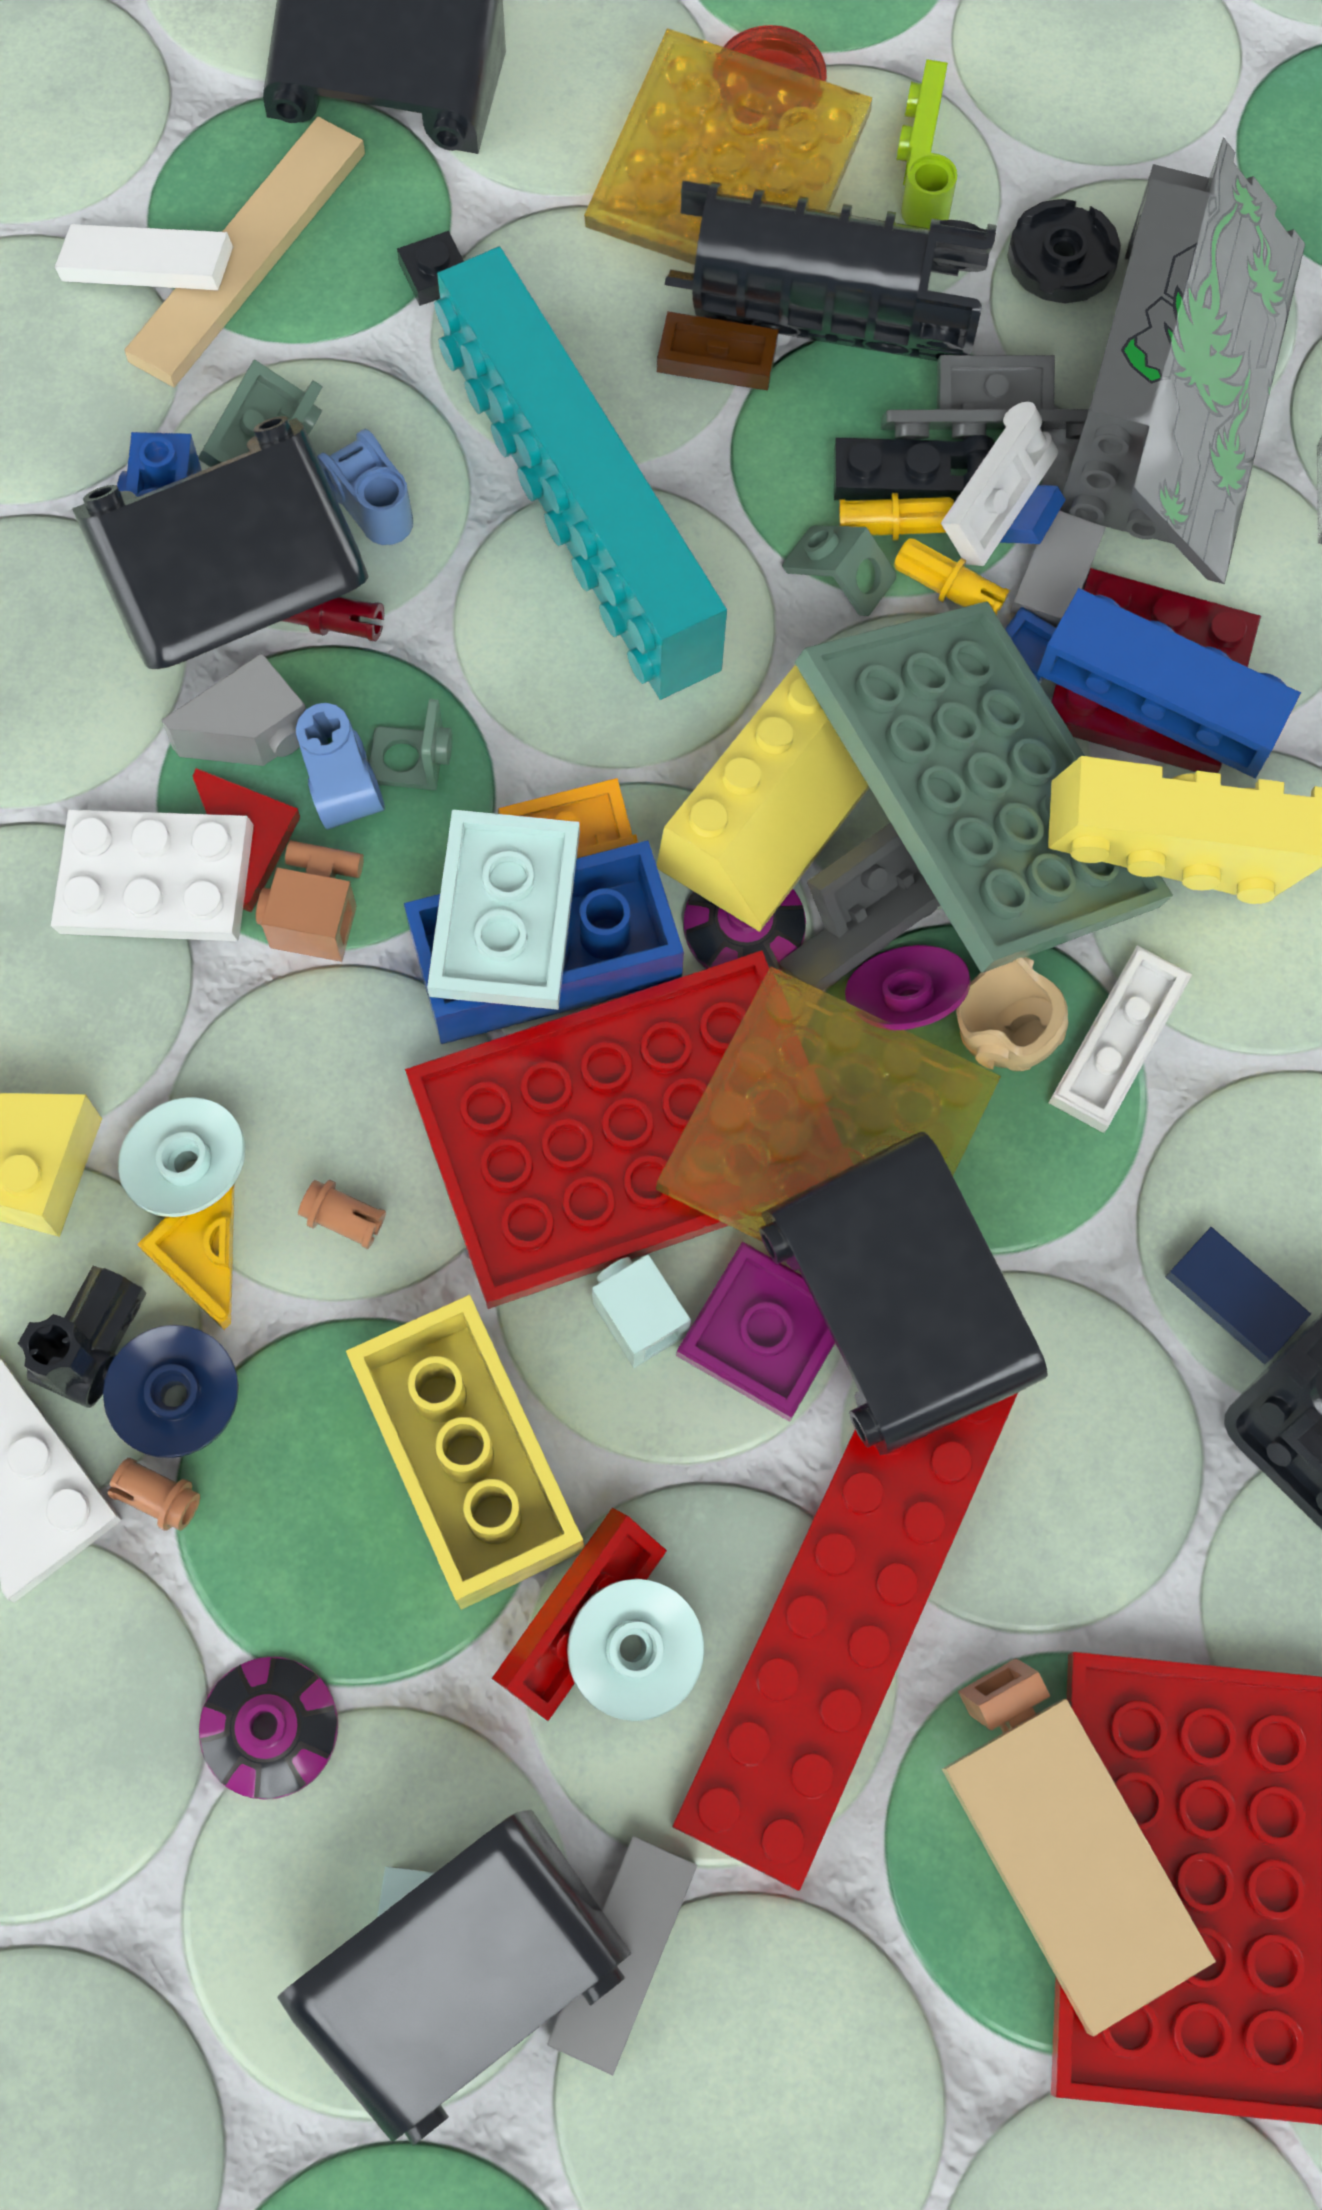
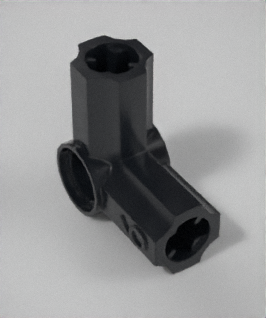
M93 1265L64 1318L52 1314L44 1321L29 1322L18 1345L23 1349L25 1355L24 1366L27 1368L28 1381L86 1408L94 1406L103 1395L107 1371L116 1356V1349L140 1309L141 1303L147 1294L145 1290L120 1274Z

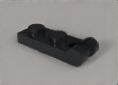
M973 435L963 441L836 438L834 445V500L891 499L892 493H898V499L950 497L955 503L995 444V441L985 435ZM951 469H967V473L964 476L951 475Z

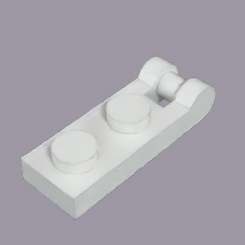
M1021 402L1013 406L1005 414L1003 423L1006 428L941 522L961 558L966 560V565H985L1058 455V447L1052 436L1048 432H1042L1040 428L1042 417L1032 402Z

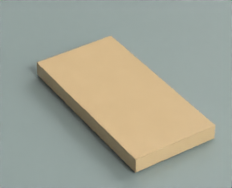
M1067 1699L1059 1700L942 1768L1087 2034L1094 2037L1216 1962Z

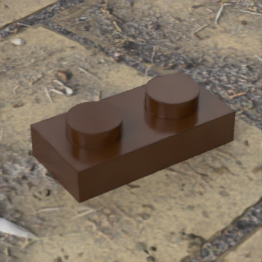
M667 311L657 356V372L768 391L779 330Z

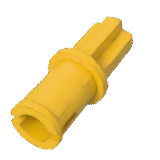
M892 493L891 499L851 501L839 499V526L867 527L872 536L892 535V541H898L899 534L946 533L941 522L953 506L954 500L950 497L898 499V493Z
M909 538L904 542L895 558L894 567L897 571L939 593L938 600L942 603L947 598L962 607H967L988 601L997 616L998 610L1000 611L1010 592L1009 589L1002 588L966 568V560L963 558L955 562L914 538Z

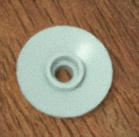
M197 1097L179 1098L165 1102L143 1115L126 1135L118 1159V1173L121 1184L134 1203L152 1214L164 1217H180L200 1212L221 1199L237 1180L245 1158L244 1135L233 1115L216 1102ZM197 1160L191 1168L181 1172L187 1162Z
M644 1579L618 1581L597 1591L579 1610L571 1626L568 1638V1664L577 1688L595 1708L607 1715L622 1720H649L674 1709L693 1689L701 1672L704 1657V1641L701 1626L690 1605L671 1588ZM635 1634L641 1641L642 1649L638 1657L627 1661L621 1656L620 1644L626 1636Z

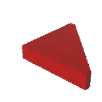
M196 768L192 777L206 814L248 816L254 825L243 905L244 910L252 912L261 890L265 887L300 820L298 808Z

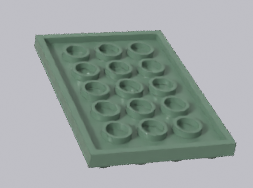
M988 601L806 647L794 662L981 973L1014 962L1018 958H1025L1158 909L1173 896L1161 876H1136L1128 872L1125 867L1105 862L1084 863L1075 860L1069 853L1048 848L1051 782L1080 756L1085 755Z

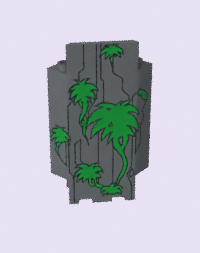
M1224 137L1209 178L1155 164L1152 166L1128 242L1124 259H1128L1129 262L1090 408L1062 492L1065 502L1060 509L1062 512L1090 522L1129 532L1132 536L1139 539H1156L1172 543L1207 580L1225 584L1305 248V243L1294 229L1286 231L1275 217L1277 206L1255 177L1245 178L1233 161L1236 152Z

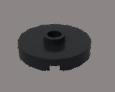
M1068 199L1044 201L1024 211L1018 219L1015 229L1012 231L1007 258L1012 275L1025 290L1047 301L1064 304L1086 301L1102 292L1115 275L1121 249L1116 227L1103 212L1090 206L1089 211L1075 207L1077 201Z

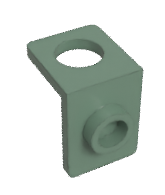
M811 526L782 564L787 574L833 576L860 616H869L896 579L895 570L867 527ZM868 559L874 566L875 580L872 588L864 594L857 585L856 575L861 562Z
M429 699L424 731L382 726L375 729L370 765L378 785L437 790L440 764L449 765L452 750V729L444 728L442 725L439 700ZM396 744L411 745L419 753L418 762L408 771L397 772L391 770L384 763L385 753L390 747Z

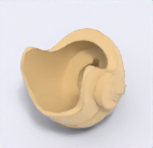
M1027 957L1018 958L1014 962L980 973L971 982L967 997L956 1009L963 1044L977 1062L988 1069L993 1070L994 1066L1008 1068L1012 1071L1028 1070L1047 1059L1065 1039L1069 1024L1068 1006L1065 997L1053 982L1032 969L1034 961Z

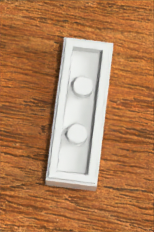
M71 224L55 264V269L61 281L218 290L233 246L227 232Z
M1137 945L1051 1097L1049 1104L1105 1133L1192 974Z

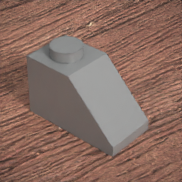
M261 653L162 719V723L171 746L179 757L264 766L277 756H288L300 747L296 736V725L306 708L302 700Z

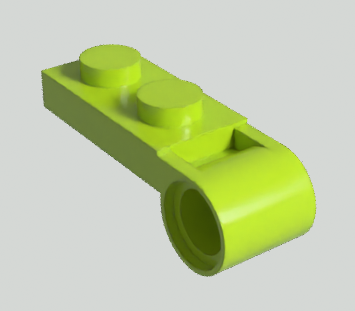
M926 59L922 83L911 81L905 117L915 118L913 126L902 125L896 160L907 162L903 181L905 188L901 206L902 218L907 225L930 229L931 219L949 220L958 174L954 163L950 159L940 154L931 153L948 63Z

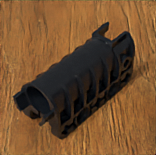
M682 180L680 214L702 217L694 273L670 269L668 276L665 278L664 285L692 290L695 314L699 317L778 329V334L937 361L941 355L971 354L982 305L975 298L929 291L930 274L934 272L958 276L959 271L980 272L986 270L989 254L995 241L997 225L987 224L986 229H982L975 224L961 220L931 219L929 229L895 223L896 212L887 211L886 220L882 221L853 216V205L843 204L841 213L809 208L808 197L799 196L797 206L766 201L765 190L755 189L753 198L723 194L722 183L712 181L710 185Z

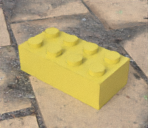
M470 1295L346 1350L452 1594L461 1610L580 1554L584 1548L583 1538Z

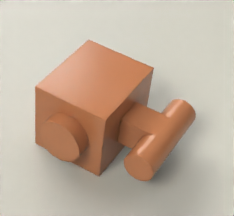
M290 840L286 849L285 864L306 868V872L276 868L271 889L264 887L260 892L256 908V922L262 925L269 947L271 949L342 962L357 906L350 881L335 879V876L338 874L360 878L364 855Z

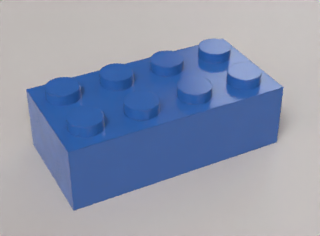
M649 840L577 858L559 1010L429 997L427 985L440 894L404 903L412 942L441 1044L619 998L682 977L684 951Z

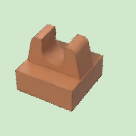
M1017 1658L958 1691L971 1717L989 1730L999 1726L1003 1733L1035 1715L1033 1706L1050 1697L1039 1672Z

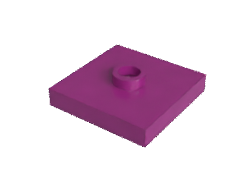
M742 1241L676 1352V1356L790 1422L834 1347L835 1341L802 1275L782 1263L776 1264L771 1257Z

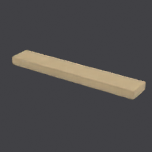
M317 117L222 231L228 233L233 248L219 289L175 288L124 349L128 362L175 388L365 155L363 140Z

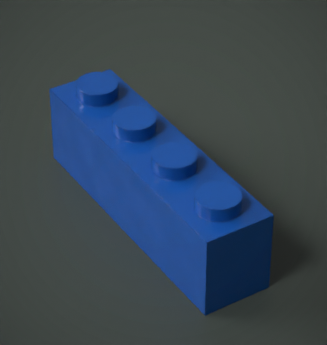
M1080 588L1075 593L1048 642L1037 675L1255 779L1272 752L1301 692L1286 686L1281 679L1272 674L1254 671L1231 660L1227 654L1219 649L1203 647L1176 634L1164 623L1148 621L1121 608L1114 600L1106 596L1093 595Z

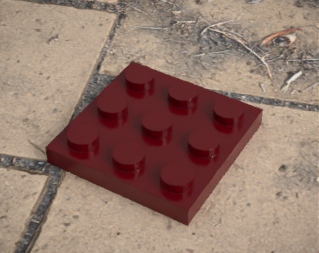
M1090 568L1084 591L1093 595L1106 596L1114 600L1121 608L1148 621L1164 623L1176 634L1203 647L1219 649L1227 654L1231 660L1248 667L1261 619L1260 615ZM1058 684L1055 685L1051 703L1073 737L1193 772L1219 773L1222 767L1221 762Z

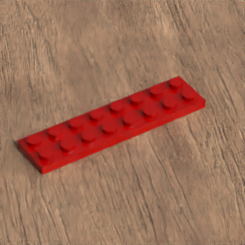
M1018 1393L884 1455L879 1454L875 1445L867 1448L854 1429L672 1828L796 1891L801 1890Z

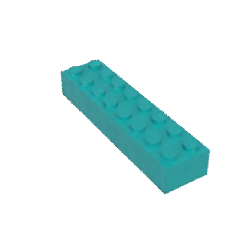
M498 246L438 272L440 299L434 302V307L438 320L444 330V336L438 339L443 358L451 371L459 369L466 380L464 386L468 399L476 413L481 414L485 412L492 423L491 433L502 456L506 458L511 455L519 467L517 474L520 484L531 502L538 499L546 512L544 514L545 523L553 541L557 546L563 544L567 546L573 556L571 560L572 567L579 584L586 592L593 589L601 602L599 605L600 614L607 630L613 637L621 635L629 649L627 652L628 660L638 681L641 684L649 682L659 700H662L722 671L727 608L502 248Z

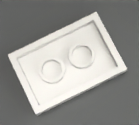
M68 810L51 927L59 934L239 941L253 823L248 816Z

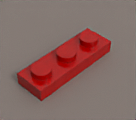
M612 1508L491 1679L533 1712L549 1721L575 1684L568 1664L567 1649L571 1626L581 1607L597 1591L612 1583L628 1579L647 1580L667 1550L628 1515Z

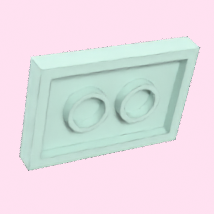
M452 810L427 985L429 997L559 1010L580 835L579 822Z

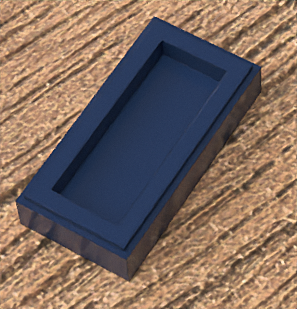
M1210 1227L1165 1276L1264 1365L1275 1356L1311 1315L1306 1308L1213 1227Z

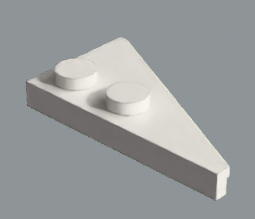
M0 1355V1581L5 1597L15 1603L122 1520Z

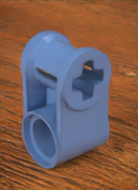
M366 428L356 434V441L330 456L324 452L317 455L337 502L345 507L367 538L380 545H393L409 536L413 528V515L407 483L369 430Z
M329 703L315 704L306 709L298 719L296 736L309 775L308 785L324 827L329 830L384 811L383 797L373 769L368 761L363 742L358 733L352 728L346 713L337 705ZM332 737L333 742L329 744L328 739Z

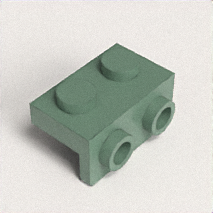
M254 359L200 452L199 460L212 467L249 452L247 442L255 436L254 427L274 417L286 416L288 420L297 418L309 435L322 413V410L315 406L314 402L323 386L312 380L304 392Z

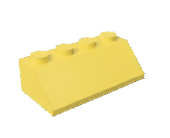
M796 664L664 826L656 864L657 869L759 932L869 789L867 782Z

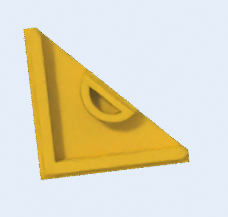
M234 1184L221 1199L200 1212L180 1217H165L137 1244L223 1330L231 1324Z

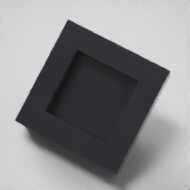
M449 231L397 248L399 265L419 306L440 299L438 272L464 262Z

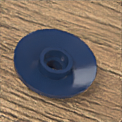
M184 1325L156 1327L134 1337L113 1359L107 1371L103 1388L105 1412L113 1430L133 1449L157 1458L187 1456L211 1444L229 1424L238 1401V1376L228 1352L209 1334ZM176 1385L186 1387L187 1396L181 1405L170 1407L165 1404L164 1398L169 1388Z

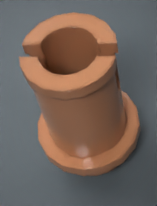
M314 1180L302 1199L298 1215L308 1219L307 1226L312 1229L319 1224L369 1249L374 1242L373 1234L378 1235L386 1211L374 1208L336 1190V1182L328 1180L325 1184Z
M127 1458L119 1465L110 1481L109 1486L111 1488L107 1493L110 1498L120 1500L158 1519V1528L164 1531H168L172 1527L179 1531L183 1530L192 1520L200 1502V1494L192 1490V1483L190 1481L182 1479L177 1483L137 1463V1460L133 1458Z

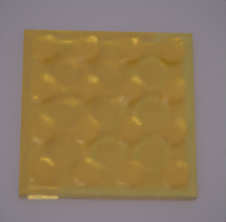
M667 28L584 214L585 226L600 233L695 265L702 217L680 214L682 180L710 185L712 181L722 183L723 194L753 198L755 189L765 190L766 201L797 206L799 196L808 197L809 208L829 211L871 113L873 97Z
M770 967L657 1181L656 1190L763 1242L759 1228L766 1225L761 1215L765 1210L920 1131L928 1134L937 1145L953 1176L1001 1076L910 1032L890 1030L878 1024L889 1022L774 967Z

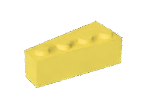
M1080 756L1051 782L1048 848L1069 853L1075 860L1080 862H1105L1125 867L1128 872L1136 876H1161L1181 881L1186 888L1203 891L1213 889L1237 895V899L1245 903H1267L1322 867V787L1315 786L1311 790V797L1284 794V782L1258 779L1255 783V788H1238L1221 785V774L1196 771V773L1182 774L1169 779L1163 778L1162 766Z
M0 1093L1 1222L60 1237L102 1121L101 1116L86 1094Z

